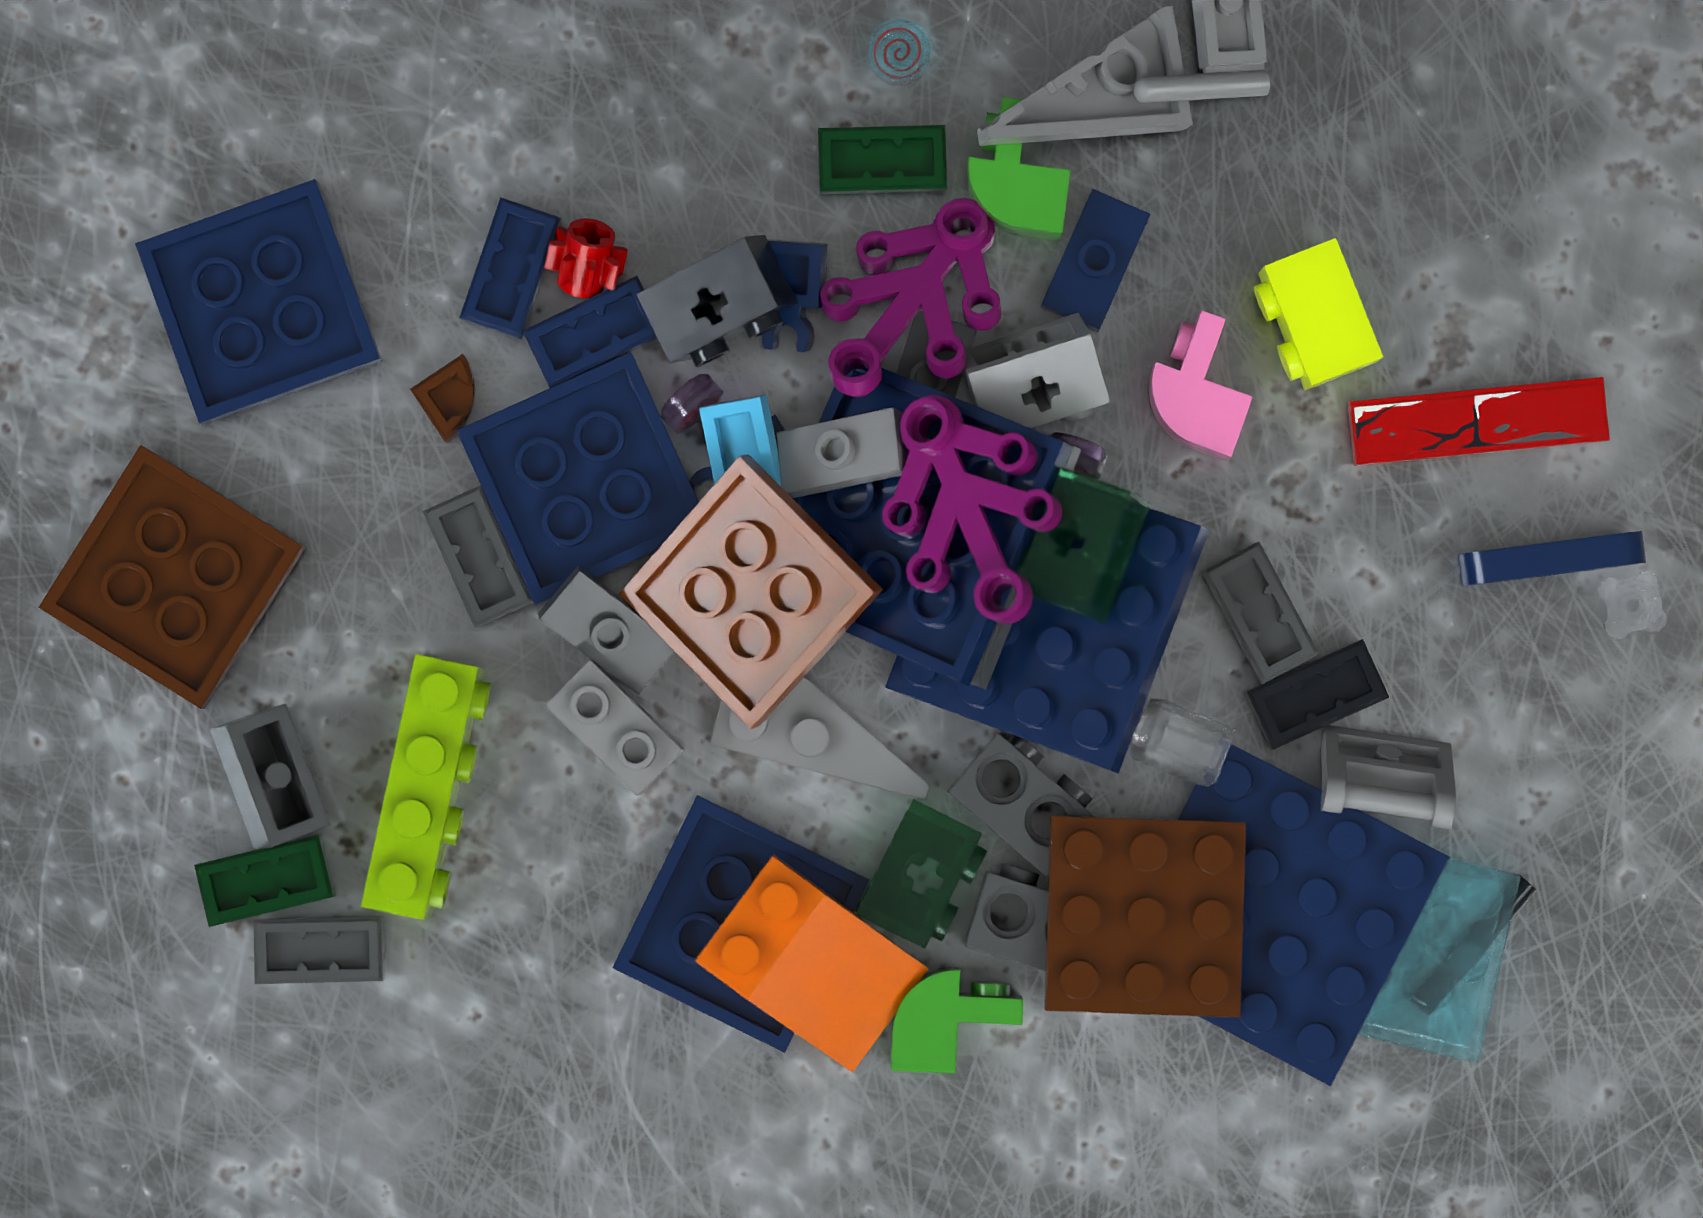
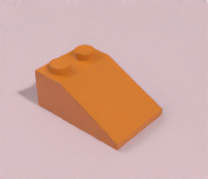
M773 854L695 960V962L749 1002L852 1073L895 1016L903 998L920 982L929 969L775 854Z

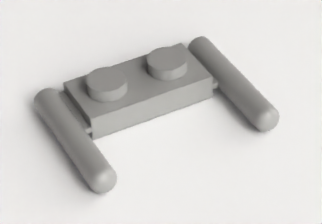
M1192 0L1199 70H1203L1204 74L1142 77L1134 85V95L1141 103L1268 95L1270 78L1264 67V63L1268 62L1261 0Z

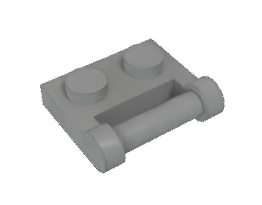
M1329 725L1325 726L1321 743V811L1341 813L1344 807L1429 820L1430 827L1451 829L1456 807L1451 743Z

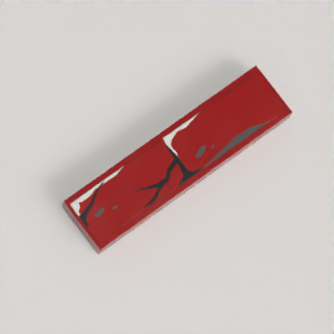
M1603 377L1350 401L1347 403L1354 466L1598 443L1610 440Z

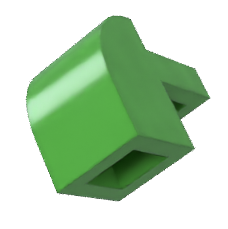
M1002 97L999 114L987 112L985 124L1023 99ZM1022 143L982 146L983 151L994 152L993 160L968 158L967 184L971 198L977 201L980 207L987 213V216L994 221L997 228L1019 236L1060 240L1063 233L1071 170L1021 164Z
M959 967L941 968L925 974L920 982L903 998L893 1017L891 1071L955 1074L958 1022L1022 1025L1024 999L1021 995H1009L1010 984L1002 982L974 981L971 984V993L959 992Z

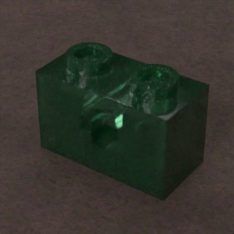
M1061 467L1055 485L1049 492L1061 503L1062 516L1060 522L1050 531L1036 532L1033 542L1026 547L1020 557L1017 573L1029 582L1033 599L1105 625L1151 503L1130 490ZM1045 501V504H1044V510H1043V516H1042V518H1043V517L1046 515V513H1047V508H1048V506H1047V502H1046V501ZM1074 538L1078 540L1085 539L1081 550L1076 548L1070 549Z
M912 798L856 910V915L924 949L931 937L942 942L959 908L949 903L959 880L961 879L971 884L986 855L987 850L977 845L983 833ZM927 857H930L937 861L935 873L942 878V881L938 888L927 885L922 894L911 890L914 885V879L907 874V869L911 863L922 866Z

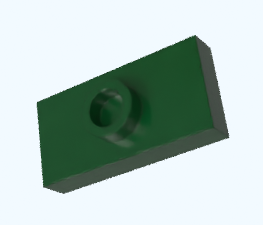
M945 125L818 128L820 195L947 191Z
M321 834L282 843L271 848L257 849L194 865L209 927L336 896Z

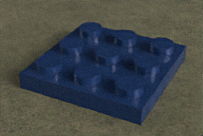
M316 179L135 243L195 414L201 425L382 361L323 193Z
M632 352L456 430L536 606L548 601L578 565L597 579L655 553L699 503Z
M697 795L612 968L785 1053L794 1032L749 1002L695 962V960L773 854L781 858L852 912L855 911L870 879Z

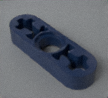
M1642 531L1458 555L1462 586L1646 563Z

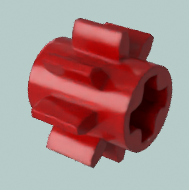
M590 218L577 219L570 223L568 229L561 226L557 227L555 240L549 241L544 267L549 270L559 271L557 284L567 294L578 298H591L602 293L604 288L612 291L615 289L618 276L623 275L628 249L614 246L615 232L606 223Z

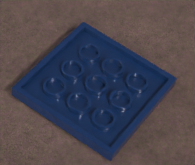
M882 368V378L878 386L865 396L852 397L840 392L834 386L819 420V423L893 407L903 414L912 402L929 395L942 396L952 401L960 409L964 424L998 435L1017 433L1029 439L1036 447L1037 460L1034 467L1028 473L1020 476L1011 475L1000 469L992 458L957 450L968 474L1025 492L1041 489L1051 495L1055 491L1073 449L1072 446L1061 440ZM857 369L848 373L847 376L858 377L867 372ZM937 419L929 425L927 431L929 440L934 439L939 434L942 427L941 419ZM1016 444L1009 449L1007 453L1008 464H1014L1021 458L1023 451L1021 444ZM906 447V453H907V457H908V454H909L910 451H909L908 448ZM934 465L919 500L927 513L926 523L918 534L911 537H904L892 532L884 525L882 519L883 507L894 496L901 476L793 498L883 589L845 632L950 679L970 686L997 622L982 615L975 605L974 589L981 577V573L959 523H957L945 557L951 568V577L944 589L936 593H927L911 585L906 575L907 564L910 558L919 551L942 486ZM1041 500L1034 505L1032 509L1033 521L1043 518L1048 507L1045 500ZM910 505L904 506L898 512L897 523L899 526L909 522L912 514ZM982 506L1009 569L1019 573L1037 531L1024 525L1019 517ZM934 561L928 562L921 571V579L924 583L930 581L936 573ZM1012 588L1007 589L1002 594V608H1004Z
M1069 481L1061 500L1062 516L1060 522L1049 531L1029 581L1033 594L1031 607L1022 619L1012 623L987 689L985 690L973 684L967 686L899 655L895 659L885 688L1119 774L1209 530L1201 525Z
M1219 738L1178 820L1246 823L1240 1018L1199 1017L1331 1087L1451 857L1361 810L1343 807L1341 813L1321 811L1322 790Z

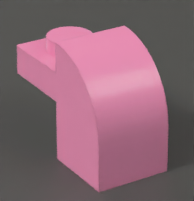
M1201 311L1197 315L1194 325L1183 321L1170 354L1171 358L1180 361L1178 370L1158 362L1151 367L1148 380V398L1156 421L1168 436L1183 446L1226 461L1232 457L1253 396L1205 380L1226 319Z

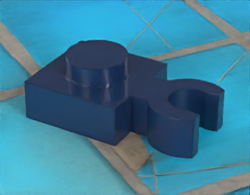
M768 239L798 304L780 313L784 321L782 325L762 335L764 349L773 350L778 348L779 332L783 326L787 325L792 327L797 333V352L810 351L815 335L811 322L805 317L806 308H822L820 291L826 279L828 244Z

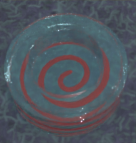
M893 19L882 23L873 31L868 41L867 60L869 67L877 78L890 85H907L916 81L925 72L930 60V43L927 35L917 24L908 20Z

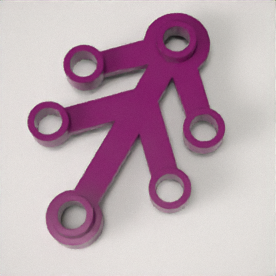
M958 198L949 201L939 210L933 223L930 225L888 234L881 231H871L864 234L856 244L858 263L864 272L872 276L853 280L837 277L830 279L822 286L820 298L823 312L829 319L839 322L852 319L859 312L860 305L895 298L864 339L844 340L831 351L828 360L831 379L834 386L840 392L852 397H862L878 386L882 378L881 361L921 308L930 340L926 346V356L930 371L941 378H951L963 371L966 365L965 348L962 340L954 333L942 282L957 261L967 291L962 299L965 323L970 328L978 331L989 330L999 323L1002 316L1000 298L997 292L990 288L982 255L994 242L995 223L987 216V213L980 207L977 201L968 198ZM961 230L972 231L971 234L964 236L955 235ZM875 248L886 251L880 257L872 258L866 255ZM931 251L919 266L888 272L893 268L896 257ZM843 294L851 297L843 304L830 302L837 295ZM978 304L992 306L985 313H976L971 310ZM949 350L956 353V356L948 361L936 358L937 354L942 351ZM857 369L867 372L858 377L847 376L848 373Z
M929 395L912 402L905 409L901 418V437L910 452L895 494L883 507V523L889 530L904 537L914 536L923 529L927 513L919 500L934 465L942 486L919 551L910 558L907 564L906 575L908 581L914 587L927 593H936L946 587L951 577V568L945 557L957 523H959L981 573V577L974 589V602L977 609L982 615L998 623H1015L1022 619L1029 611L1033 599L1032 589L1029 582L1022 575L1009 569L982 506L1019 517L1020 521L1027 527L1038 532H1047L1055 528L1060 522L1062 516L1061 503L1055 496L1041 489L1025 492L968 474L957 450L992 458L1000 469L1011 475L1020 476L1028 473L1034 467L1037 460L1036 447L1029 439L1017 433L998 435L964 424L960 409L952 401L942 396ZM941 419L942 427L939 434L934 439L929 440L927 435L929 425L933 421ZM1016 444H1021L1023 450L1021 458L1014 464H1008L1007 453L1009 449ZM1041 500H1045L1048 506L1046 515L1041 520L1033 521L1032 509L1034 505ZM910 505L912 514L909 522L899 526L897 523L898 512L904 506ZM934 561L936 573L930 581L924 583L921 579V571L928 562ZM1014 587L1017 593L1015 602L1010 608L1003 609L1001 606L1002 594L1007 589Z

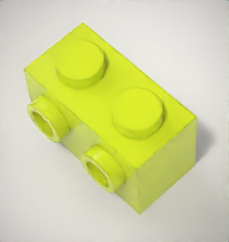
M1336 238L1265 265L1258 272L1262 283L1254 286L1257 302L1267 322L1273 319L1277 320L1285 343L1277 345L1282 365L1291 381L1300 378L1305 391L1372 365L1383 358Z

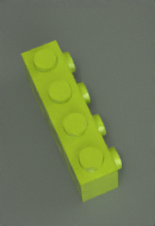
M415 654L361 907L420 920L432 917L434 907L443 909L451 877V871L442 870L447 844L457 845L464 817V808L455 807L460 782L470 783L478 751L477 745L469 744L474 719L484 720L491 692V683L482 681L485 668Z

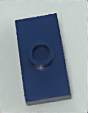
M1092 188L1040 307L1063 317L1079 313L1086 327L1099 332L1151 214Z
M500 197L459 317L461 320L522 340L523 330H525L546 270L544 264L549 241L555 240L557 227L561 226L562 223L561 217Z
M638 276L616 285L613 291L608 289L523 330V334L550 388L658 339L637 296V293L644 290Z

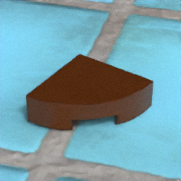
M460 355L410 388L443 440L448 443L458 435L456 430L463 428L467 423L475 400L474 376L465 355Z

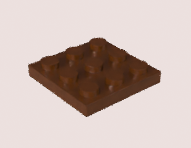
M140 445L38 608L200 709H205L306 547L145 446Z
M1050 816L1044 1010L1240 1018L1246 823Z

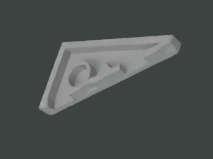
M1164 6L977 130L979 146L1183 131L1193 125L1189 100L1141 103L1134 95V85L1142 77L1184 75L1173 6Z
M806 677L797 684L759 727L750 729L722 700L720 702L709 745L922 800L927 798L930 785Z

